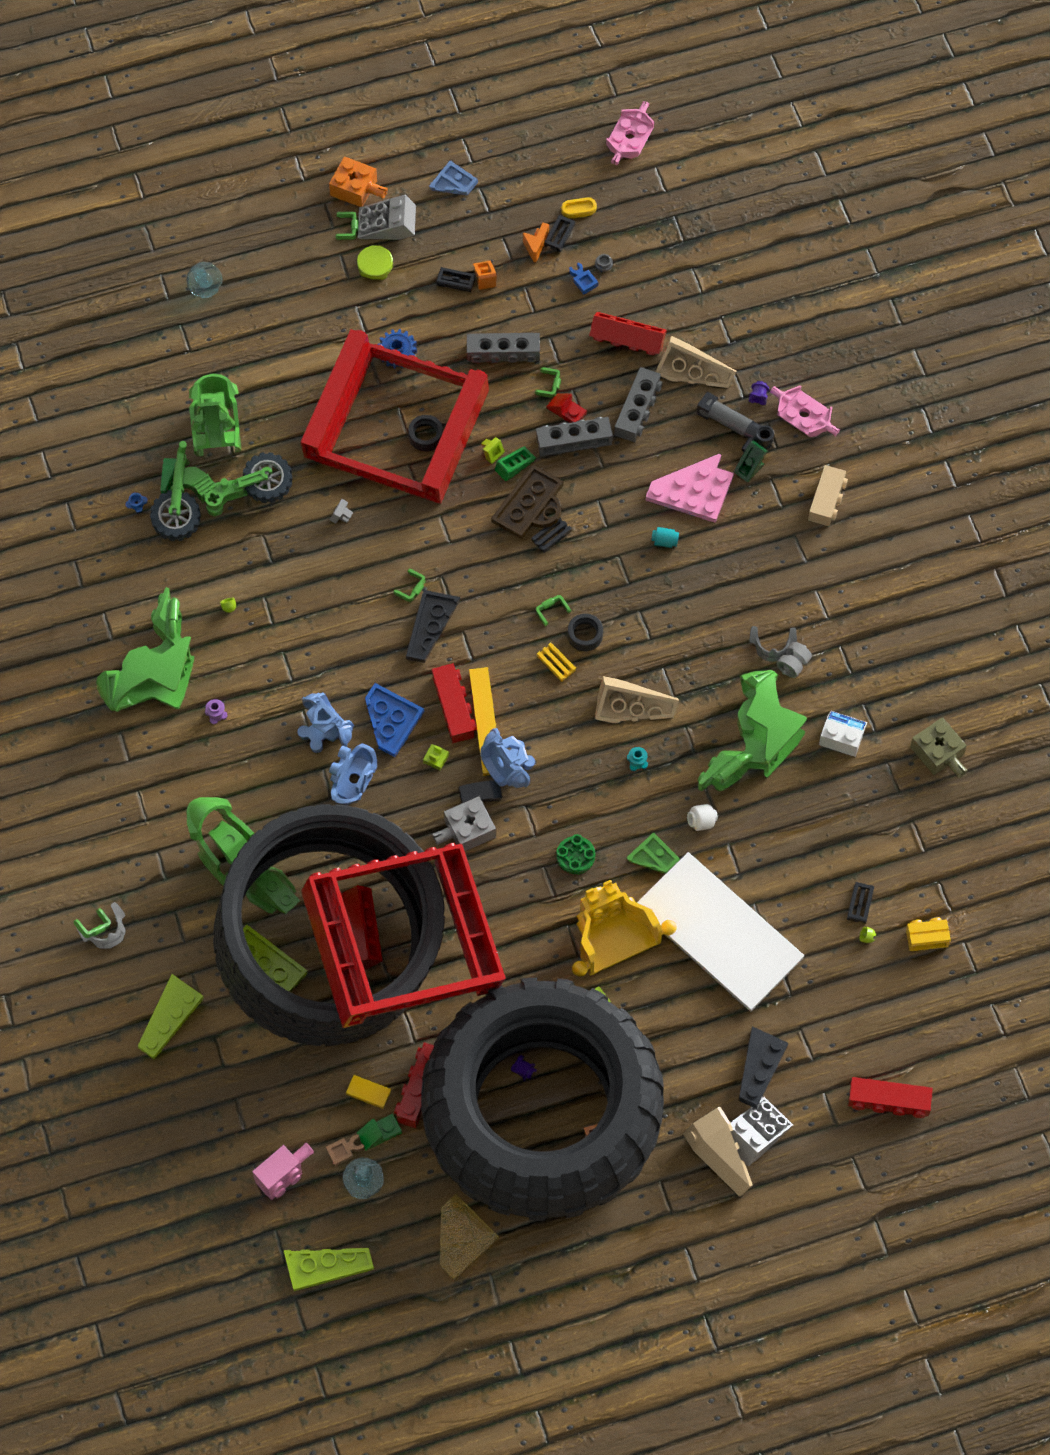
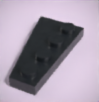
M423 590L406 654L407 660L426 662L459 604L460 597Z
M752 1026L738 1101L755 1109L758 1108L788 1047V1042Z

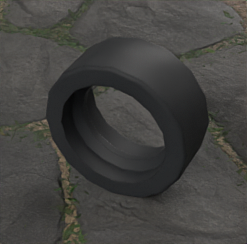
M431 415L417 416L411 421L408 428L410 444L419 451L428 452L436 449L443 434L441 422ZM422 426H431L437 433L433 439L424 441L416 438L415 431Z
M591 614L576 615L568 624L567 638L569 643L579 651L588 652L597 648L603 639L601 621ZM589 624L596 629V636L592 640L581 641L575 637L574 630L579 625Z

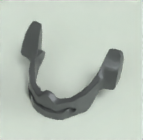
M752 626L750 629V643L755 644L757 655L765 661L777 662L782 655H786V650L790 644L797 642L796 628H790L786 646L781 651H776L774 648L768 651L760 644L757 627Z

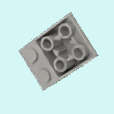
M406 195L359 207L358 238L400 240L414 236L416 205Z
M765 1097L761 1099L757 1109L750 1107L731 1122L733 1131L730 1132L734 1143L737 1142L740 1149H737L740 1159L747 1166H750L793 1126Z

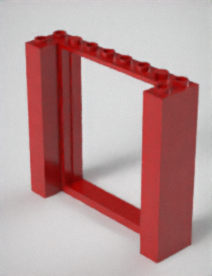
M350 329L301 440L304 458L441 504L489 392L488 375L481 370L470 369L468 375L464 374V372L458 373L452 371L449 367H440L431 361H422L413 355L407 356L401 354L398 350H389L380 344L369 343L368 334L364 331ZM373 357L462 387L422 483L332 453Z
M450 843L443 848L436 849V847H431L421 853L413 851L403 857L395 855L380 862L379 860H372L362 866L354 864L349 866L348 869L341 870V868H335L325 874H321V872L313 873L308 877L301 890L343 1028L362 1024L366 1017L475 991L477 996L488 994V990L499 988L506 979L462 844L455 845V843ZM435 860L434 863L471 979L374 1002L337 881Z

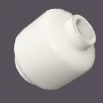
M708 804L693 806L687 814L689 826L697 831L713 828L715 821L718 819L716 810H713Z

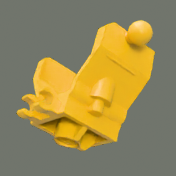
M611 880L604 882L603 887L591 888L585 891V897L580 899V913L577 915L579 922L576 925L583 936L580 947V958L582 961H577L573 964L572 972L574 975L582 977L588 971L589 975L592 976L661 943L663 934L673 935L677 929L676 923L672 920H665L660 925L652 909L636 903L633 897L628 898L627 894L621 893L617 884H612Z

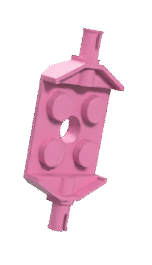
M643 101L639 109L621 111V117L613 132L606 139V145L611 152L615 153L611 160L612 164L618 165L621 158L632 159L638 157L654 128V121L646 114V110L649 107L648 102L645 104V101ZM632 134L634 138L628 139L626 135Z
M775 386L771 389L770 393L778 397L779 408L777 415L809 437L818 436L826 431L835 437L838 435L840 430L830 423L832 407L828 409L802 392L801 386L785 392L780 391ZM807 412L809 416L801 417L799 413Z

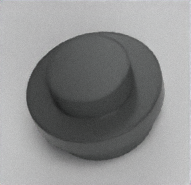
M601 254L596 258L595 266L600 271H608L613 266V260L609 255Z

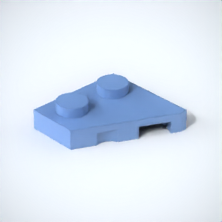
M449 161L429 187L433 191L468 195L478 183V179L452 161Z

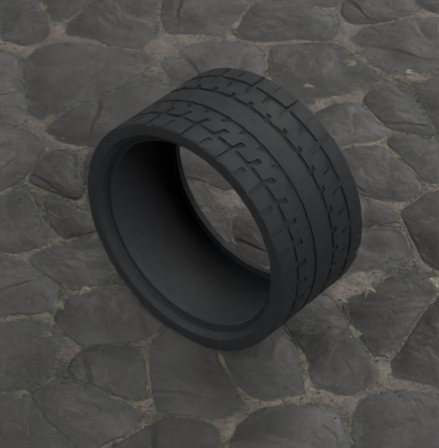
M331 804L299 808L295 812L290 811L279 816L277 819H273L264 825L262 830L259 829L249 838V841L243 845L237 857L233 860L226 876L213 929L215 960L218 971L221 974V979L226 989H229V994L235 1003L240 1006V1009L249 1018L252 1017L255 1023L281 1038L286 1037L288 1040L296 1043L321 1046V1044L334 1046L358 1041L359 1038H367L378 1030L380 1031L392 1023L393 1019H397L405 1011L406 1008L369 1016L366 1017L362 1024L343 1028L335 1003L317 1002L297 996L275 983L262 970L247 945L242 926L241 909L244 896L259 876L273 865L289 857L310 852H332L353 857L367 864L372 860L384 861L395 855L403 857L413 851H417V853L424 852L416 844L415 840L407 833H404L399 826L376 813L372 814L365 809L335 804V806H331ZM426 861L379 872L393 886L406 909L411 929V950L406 969L390 985L372 995L374 1002L419 991L436 960L443 939L441 934L444 932L445 906L444 898L441 897V885L431 862Z

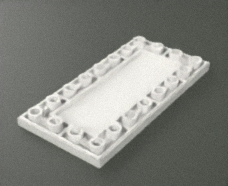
M689 852L637 902L652 909L660 925L665 920L674 921L677 926L676 932L673 935L666 936L750 1012L804 958V955Z

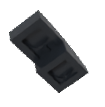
M494 780L458 787L461 804L478 796L481 801H500L503 798L501 787Z

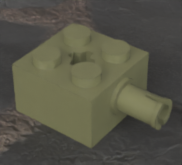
M943 717L912 738L910 748L933 775H936L947 766L956 774L957 778H961L968 771L958 760L964 755L967 745Z

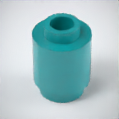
M657 527V530L652 532L651 541H655L654 545L677 547L679 532H675L674 529Z

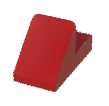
M570 393L556 394L546 406L548 410L569 423L582 420L587 414V410L572 401V394Z

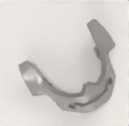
M117 903L111 904L116 922H118L117 931L109 933L106 939H99L94 936L85 938L77 929L84 942L90 940L98 948H112L123 940L126 930L122 919L125 917V913Z

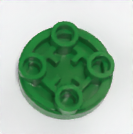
M579 834L564 839L556 851L558 865L569 874L577 875L587 872L595 862L594 846L589 840Z

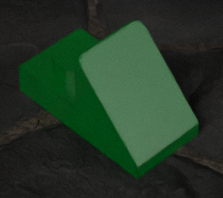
M391 1114L377 1122L375 1119H372L357 1132V1135H359L360 1141L364 1145L365 1151L401 1134L402 1130L394 1115Z

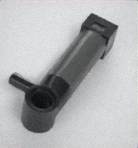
M706 392L698 403L697 414L706 420L711 418L748 439L741 448L743 452H745L751 441H755L766 450L772 447L774 431L770 426H761L720 403L718 397L709 392Z

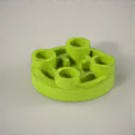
M369 246L363 249L357 258L360 275L370 279H386L393 267L391 253L382 246Z

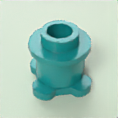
M634 747L629 751L627 760L630 762L631 771L648 767V762L646 761L648 756L645 749Z

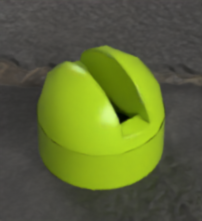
M227 598L220 602L223 611L228 613L235 611V598Z
M865 926L860 932L859 939L864 943H872L875 941L873 937L876 936V933L872 928Z

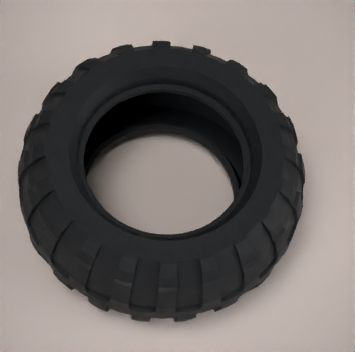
M525 978L518 984L507 987L501 985L497 989L492 988L488 990V994L476 1002L472 1003L470 1001L455 1014V1019L437 1036L428 1062L425 1064L422 1077L421 1110L427 1140L441 1169L460 1186L461 1191L468 1197L476 1201L479 1200L492 1207L493 1211L507 1216L511 1213L528 1217L529 1220L545 1221V1218L561 1216L571 1218L582 1215L587 1209L610 1202L620 1190L638 1177L657 1143L664 1106L663 1077L655 1057L654 1048L649 1039L638 1029L633 1017L623 1008L618 1009L610 1003L606 995L593 988L589 991L575 986L573 981L558 978L557 982L537 981V978ZM531 1048H553L576 1056L594 1071L603 1085L608 1104L602 1119L584 1139L560 1150L547 1152L530 1151L506 1142L489 1127L477 1104L478 1095L484 1080L502 1060L516 1052Z

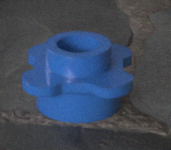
M132 493L129 496V501L126 502V507L128 509L132 508L136 512H141L143 510L142 507L148 500L139 493Z

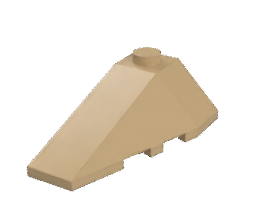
M673 336L670 337L655 371L660 373L661 377L674 382L683 381L691 384L699 383L729 388L736 374L734 369Z
M603 676L598 692L595 719L620 723V721L674 718L679 699L623 680Z
M718 1107L694 1122L683 1135L693 1151L740 1197L753 1185L745 1162L740 1160L737 1149H740L737 1142L734 1143L730 1131H733L731 1123L721 1107Z

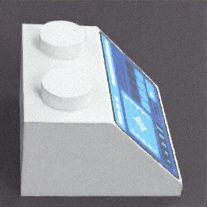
M830 711L820 737L819 745L856 757L867 722Z

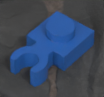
M577 263L579 270H573L572 267H569L570 275L575 277L573 282L583 295L598 287V281L589 270L583 271L581 263Z

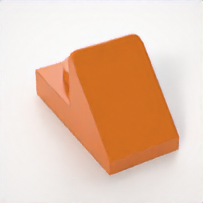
M542 222L540 229H536L534 236L523 233V244L533 262L536 263L549 234V224Z
M491 260L474 263L473 267L477 276L478 289L496 287L497 275Z

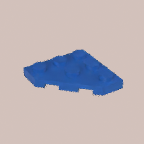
M374 683L365 697V702L377 745L380 750L396 757L423 715L424 708Z

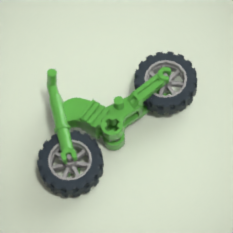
M181 441L177 450L173 486L171 490L167 491L168 493L160 494V497L156 498L153 506H151L150 518L152 526L157 534H160L164 539L168 538L170 541L184 540L183 538H189L193 532L197 531L201 517L199 505L194 497H191L187 492L184 493V488L192 490L202 504L206 503L207 512L212 516L220 515L227 501L247 495L252 496L255 501L259 500L262 503H275L278 499L280 501L284 495L289 493V489L292 486L291 468L285 459L283 460L278 454L273 455L271 452H268V454L260 453L259 456H253L251 461L248 460L246 467L243 469L242 477L230 481L223 478L221 482L214 483L211 477L199 468H185V466L190 464V461L186 458L185 454L187 444L185 441ZM272 467L278 471L272 474ZM281 475L280 482L273 479L274 477ZM272 483L277 485L276 487L271 489L270 485ZM165 508H168V509H169V513H162V512L164 511ZM189 513V519H186L181 515ZM162 517H169L170 519L164 523ZM176 523V527L169 526L170 524Z

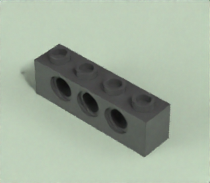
M540 333L467 334V362L497 363L499 361H508L514 363L517 361H540Z
M640 367L616 422L614 436L632 442L636 441L637 436L641 437L644 428L642 426L643 422H647L650 415L648 410L650 406H654L656 401L655 394L660 392L663 384L660 381V373Z
M597 417L592 420H578L573 423H560L555 426L536 428V440L540 457L612 445L613 435L609 417Z

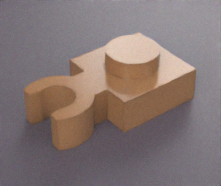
M359 1135L352 1136L347 1143L343 1138L326 1147L335 1167L352 1159L353 1151L360 1152L364 1149L363 1144L359 1146L354 1145V1142L360 1139Z

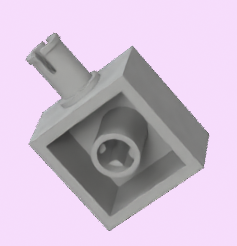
M478 796L444 811V821L447 828L432 834L436 845L453 838L457 845L462 844L464 851H467L496 838V828Z

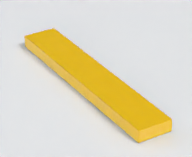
M488 667L469 669L480 753L485 737L490 733V730L496 728ZM481 759L483 776L490 775Z

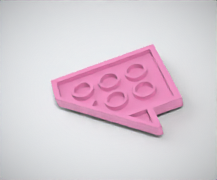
M717 454L652 481L646 495V501L716 523L734 473L717 468L721 460V454Z

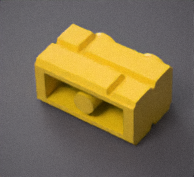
M932 918L929 922L913 920L910 924H907L906 934L909 951L949 947L951 939L947 920Z

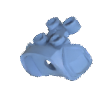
M312 693L301 698L304 707L308 709L306 714L312 725L310 727H299L298 735L302 740H307L308 738L311 740V750L319 753L323 749V740L328 739L334 742L338 737L341 745L347 747L352 738L354 724L350 720L344 721L339 716L324 693Z
M497 728L490 730V733L484 739L480 753L483 764L499 786L508 784V786L515 788L528 787L530 776L523 768L530 770L535 764V759L526 754L524 742L517 740L514 736L502 740Z
M363 743L357 745L352 752L350 748L342 746L338 753V757L341 758L339 763L333 762L329 769V773L332 774L330 780L333 781L331 797L338 804L350 805L357 803L372 779L373 773L376 771V753L373 748ZM353 774L360 776L355 784L349 781V777Z

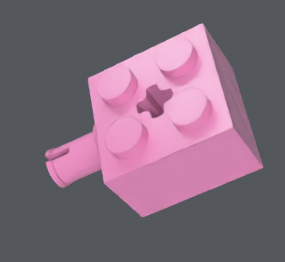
M305 1143L292 1154L283 1145L252 1171L255 1183L270 1200H273L275 1197L279 1198L285 1193V1188L290 1184H296L301 1179V1163L314 1153L313 1149Z

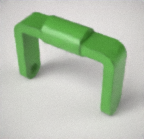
M337 212V217L353 218L351 221L352 234H336L335 238L339 240L355 239L359 223L356 213Z
M542 367L540 372L556 375L552 385L553 390L552 392L535 390V394L554 398L561 383L560 371Z
M408 569L407 572L420 579V582L414 587L410 596L396 589L393 593L408 602H412L424 588L425 576L412 569Z
M561 595L549 598L536 607V614L545 626L548 625V622L540 612L543 609H547L560 601L568 613L571 612L570 607Z
M101 908L97 909L96 912L105 924H101L90 931H87L78 919L74 920V925L83 937L90 938L109 928L111 921Z

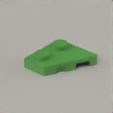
M653 832L627 857V860L666 874L680 861V858Z

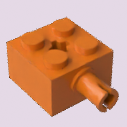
M345 156L329 183L330 196L359 207H363L370 193L384 199L388 188L376 184V168Z

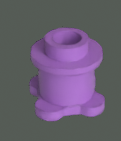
M213 699L206 704L205 714L209 716L211 724H217L218 721L227 718V712H224L225 707L222 701Z

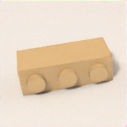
M827 465L824 466L809 512L808 521L830 526L831 520L835 521L838 512L835 508L836 505L841 504L843 494L840 493L842 489L845 490L848 479L845 478L846 471Z

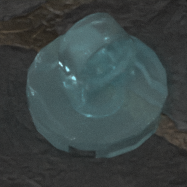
M201 262L190 269L186 282L192 294L201 298H209L219 291L218 288L222 284L223 278L222 273L214 264Z
M355 1159L344 1170V1186L351 1196L358 1199L370 1198V1196L378 1193L383 1185L384 1175L381 1166L372 1159Z

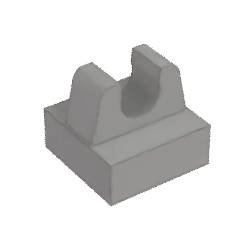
M341 499L330 521L337 523L340 519L346 523L348 522L353 512L346 508L347 501Z

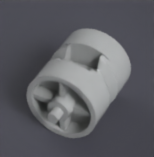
M792 642L786 650V655H782L776 664L783 675L796 678L803 669L802 665H806L809 662L812 654L805 645Z

